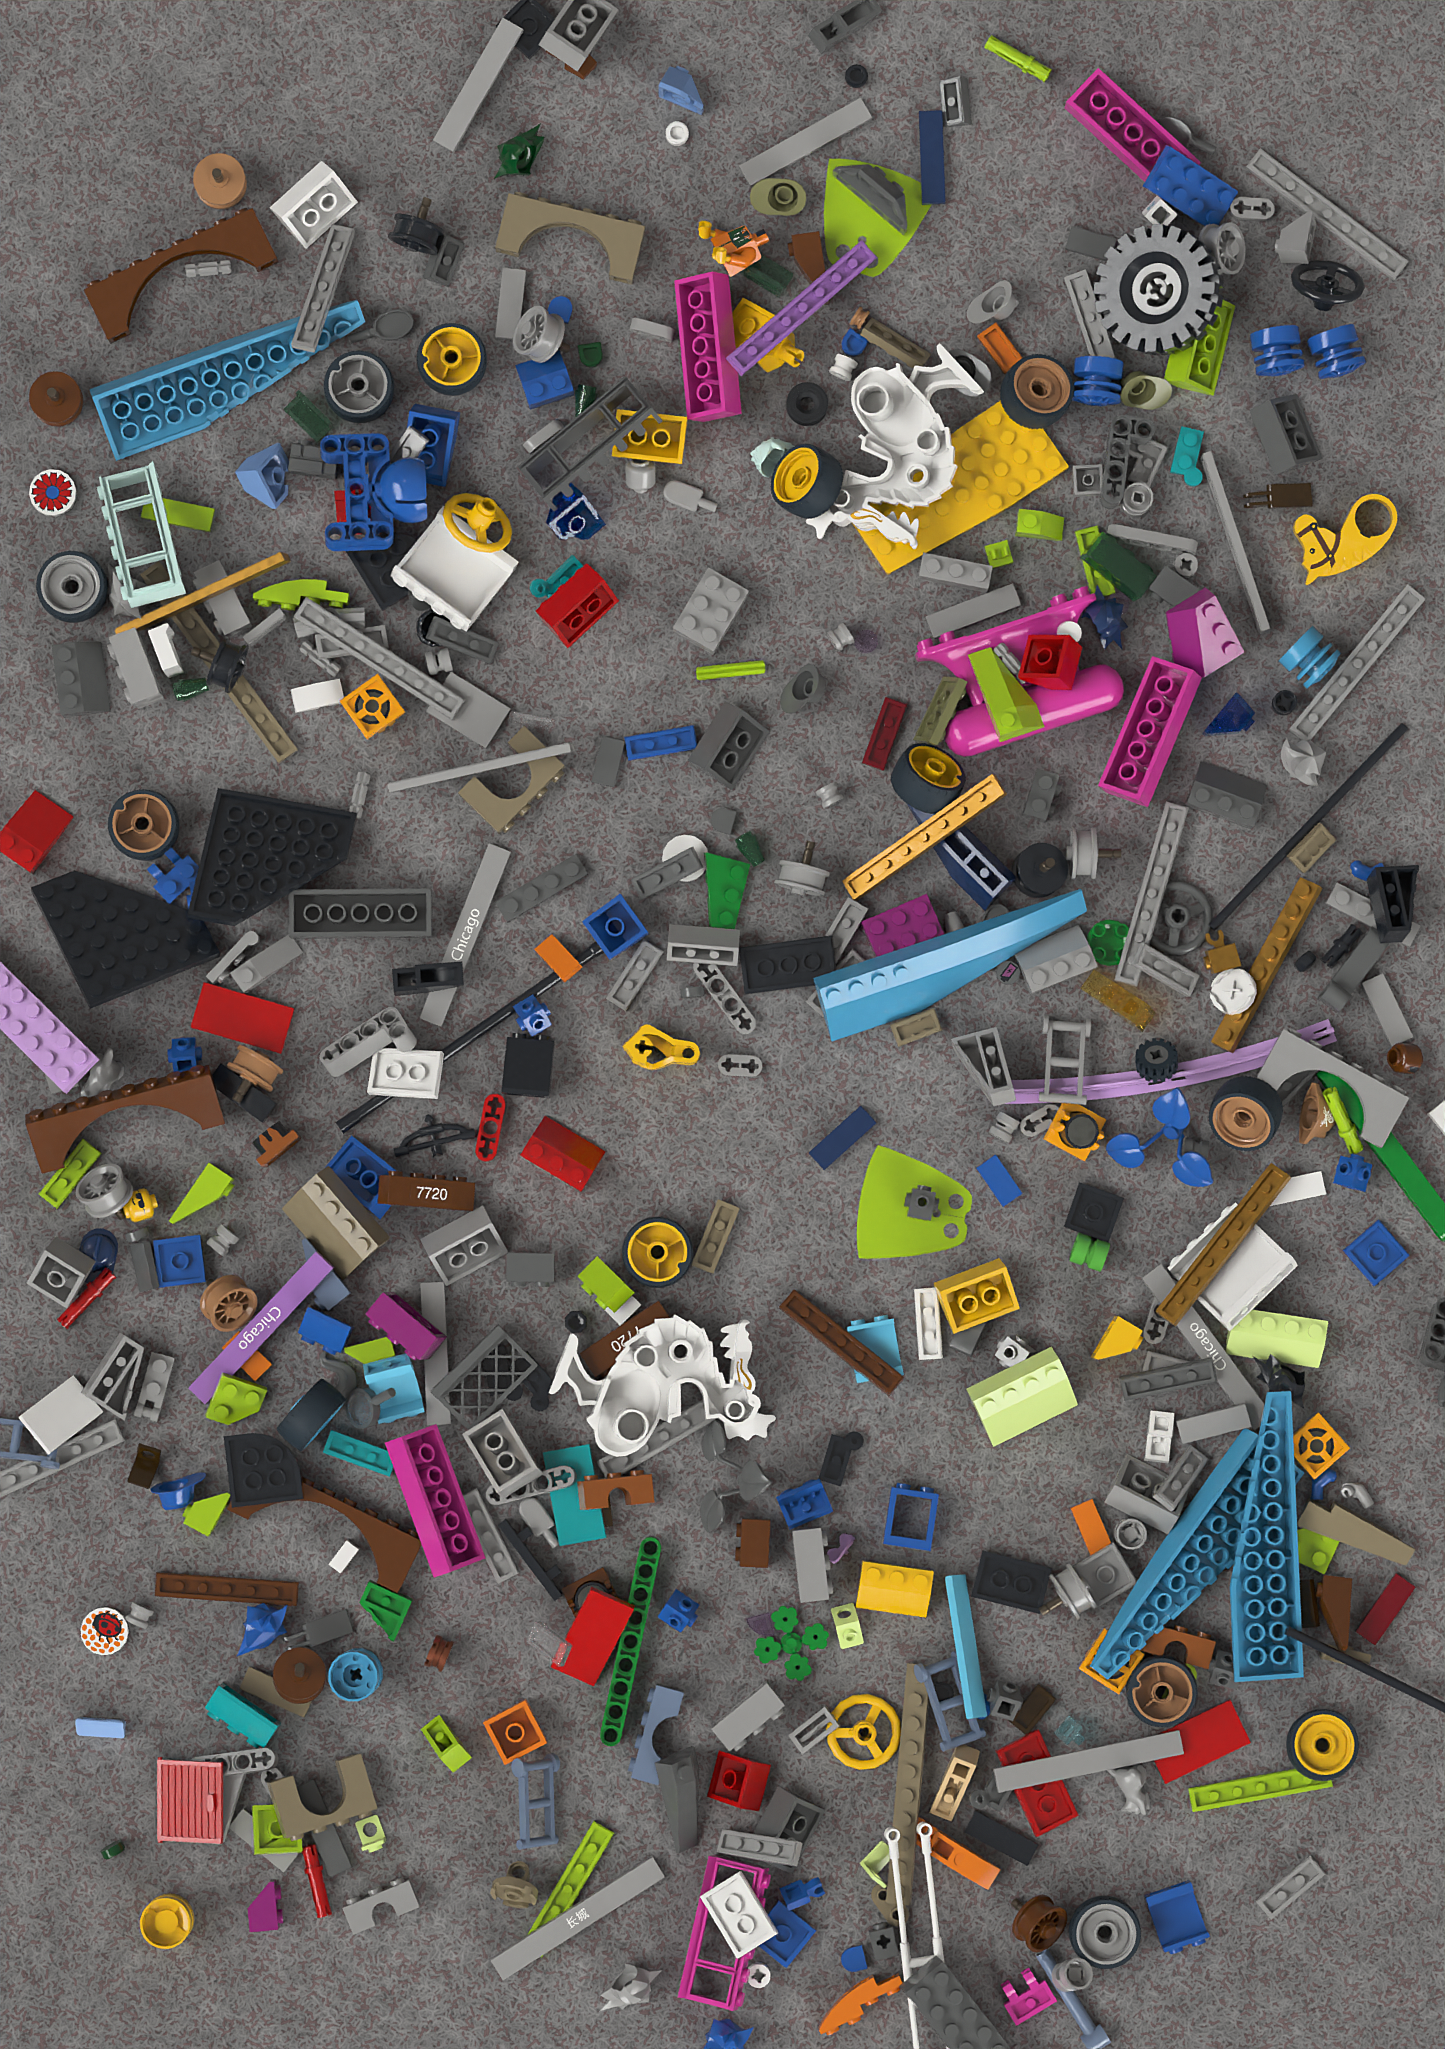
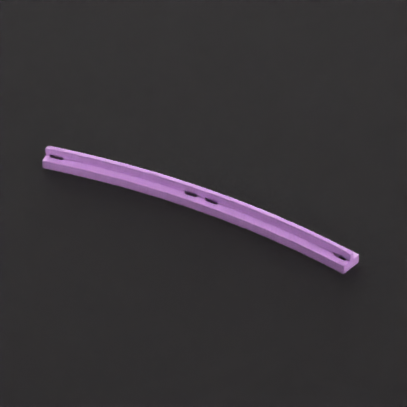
M1328 1019L1297 1030V1032L1302 1034L1300 1038L1306 1042H1309L1311 1039L1325 1046L1337 1041L1334 1034L1335 1031ZM1323 1028H1326V1030L1321 1031V1032H1319V1033H1316V1034L1313 1033V1032H1316V1031L1321 1030V1029H1323ZM1327 1034L1329 1035V1037H1326L1319 1041L1316 1040V1038L1322 1037ZM1277 1038L1236 1049L1234 1053L1225 1052L1178 1063L1177 1071H1184L1178 1072L1175 1075L1172 1074L1171 1079L1185 1076V1079L1172 1081L1165 1078V1082L1148 1085L1153 1080L1151 1079L1148 1082L1145 1080V1077L1141 1078L1137 1070L1083 1077L1082 1095H1087V1100L1137 1095L1198 1084L1260 1068L1263 1066ZM1078 1077L1050 1079L1049 1093L1077 1095ZM1044 1079L1011 1080L1016 1101L1005 1104L1054 1102L1039 1101V1092H1044Z

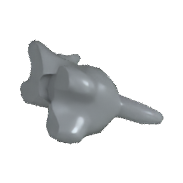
M111 1048L106 1050L104 1056L101 1053L96 1054L100 1060L90 1069V1076L80 1091L81 1097H91L98 1095L102 1091L110 1090L112 1083L123 1076L124 1066L121 1062L112 1060L113 1050Z
M1138 1763L1119 1769L1107 1770L1115 1777L1118 1786L1126 1796V1803L1121 1811H1128L1136 1815L1140 1813L1146 1815L1147 1809H1150L1148 1793L1143 1789L1147 1779L1146 1769Z

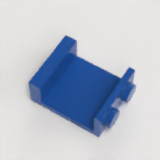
M1190 1880L1144 1895L1164 1952L1169 1951L1170 1954H1175L1183 1950L1182 1946L1188 1944L1198 1946L1206 1942L1205 1938L1210 1937L1202 1919Z

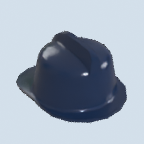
M101 1228L89 1231L83 1237L79 1248L80 1252L96 1261L85 1280L86 1283L93 1282L105 1267L113 1273L118 1253V1242L110 1231Z

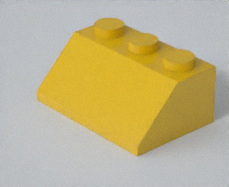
M617 409L616 419L622 425L637 411ZM658 414L662 419V422L658 423L652 415L648 416L640 423L646 430L645 434L638 436L634 430L629 432L622 438L628 445L627 449L620 451L614 445L612 457L682 464L687 417Z
M1000 1258L934 1283L941 1307L954 1334L1020 1309L1007 1268Z
M862 1560L856 1608L926 1618L934 1571Z

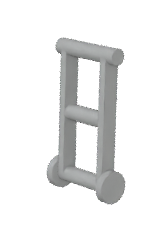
M1043 1015L1042 1034H1047L1044 1092H1039V1101L1086 1105L1087 1095H1082L1085 1037H1090L1091 1019L1086 1018L1085 1023L1049 1020L1048 1015ZM1052 1030L1080 1032L1079 1059L1051 1057ZM1050 1066L1078 1068L1077 1095L1049 1093Z

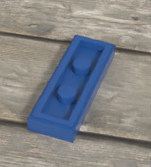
M694 725L624 737L628 761L694 750L697 746Z

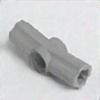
M325 608L355 629L366 628L365 608ZM293 618L298 638L318 634L299 620Z

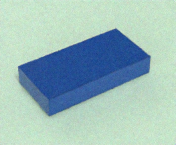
M996 1155L976 1168L1002 1207L1023 1194Z

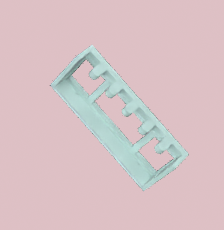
M153 461L145 467L103 478L100 476L101 486H97L99 498L105 502V506H102L104 519H109L110 526H106L109 540H114L115 546H111L114 560L119 562V566L115 567L117 576L124 583V586L120 587L123 600H128L131 608L186 594L181 579V570L176 558V549L171 537L172 532L166 516L167 511L162 499V490L158 482L159 477ZM147 481L150 494L117 503L113 502L111 490ZM152 503L163 550L127 559L116 512ZM166 559L170 581L134 590L129 568Z

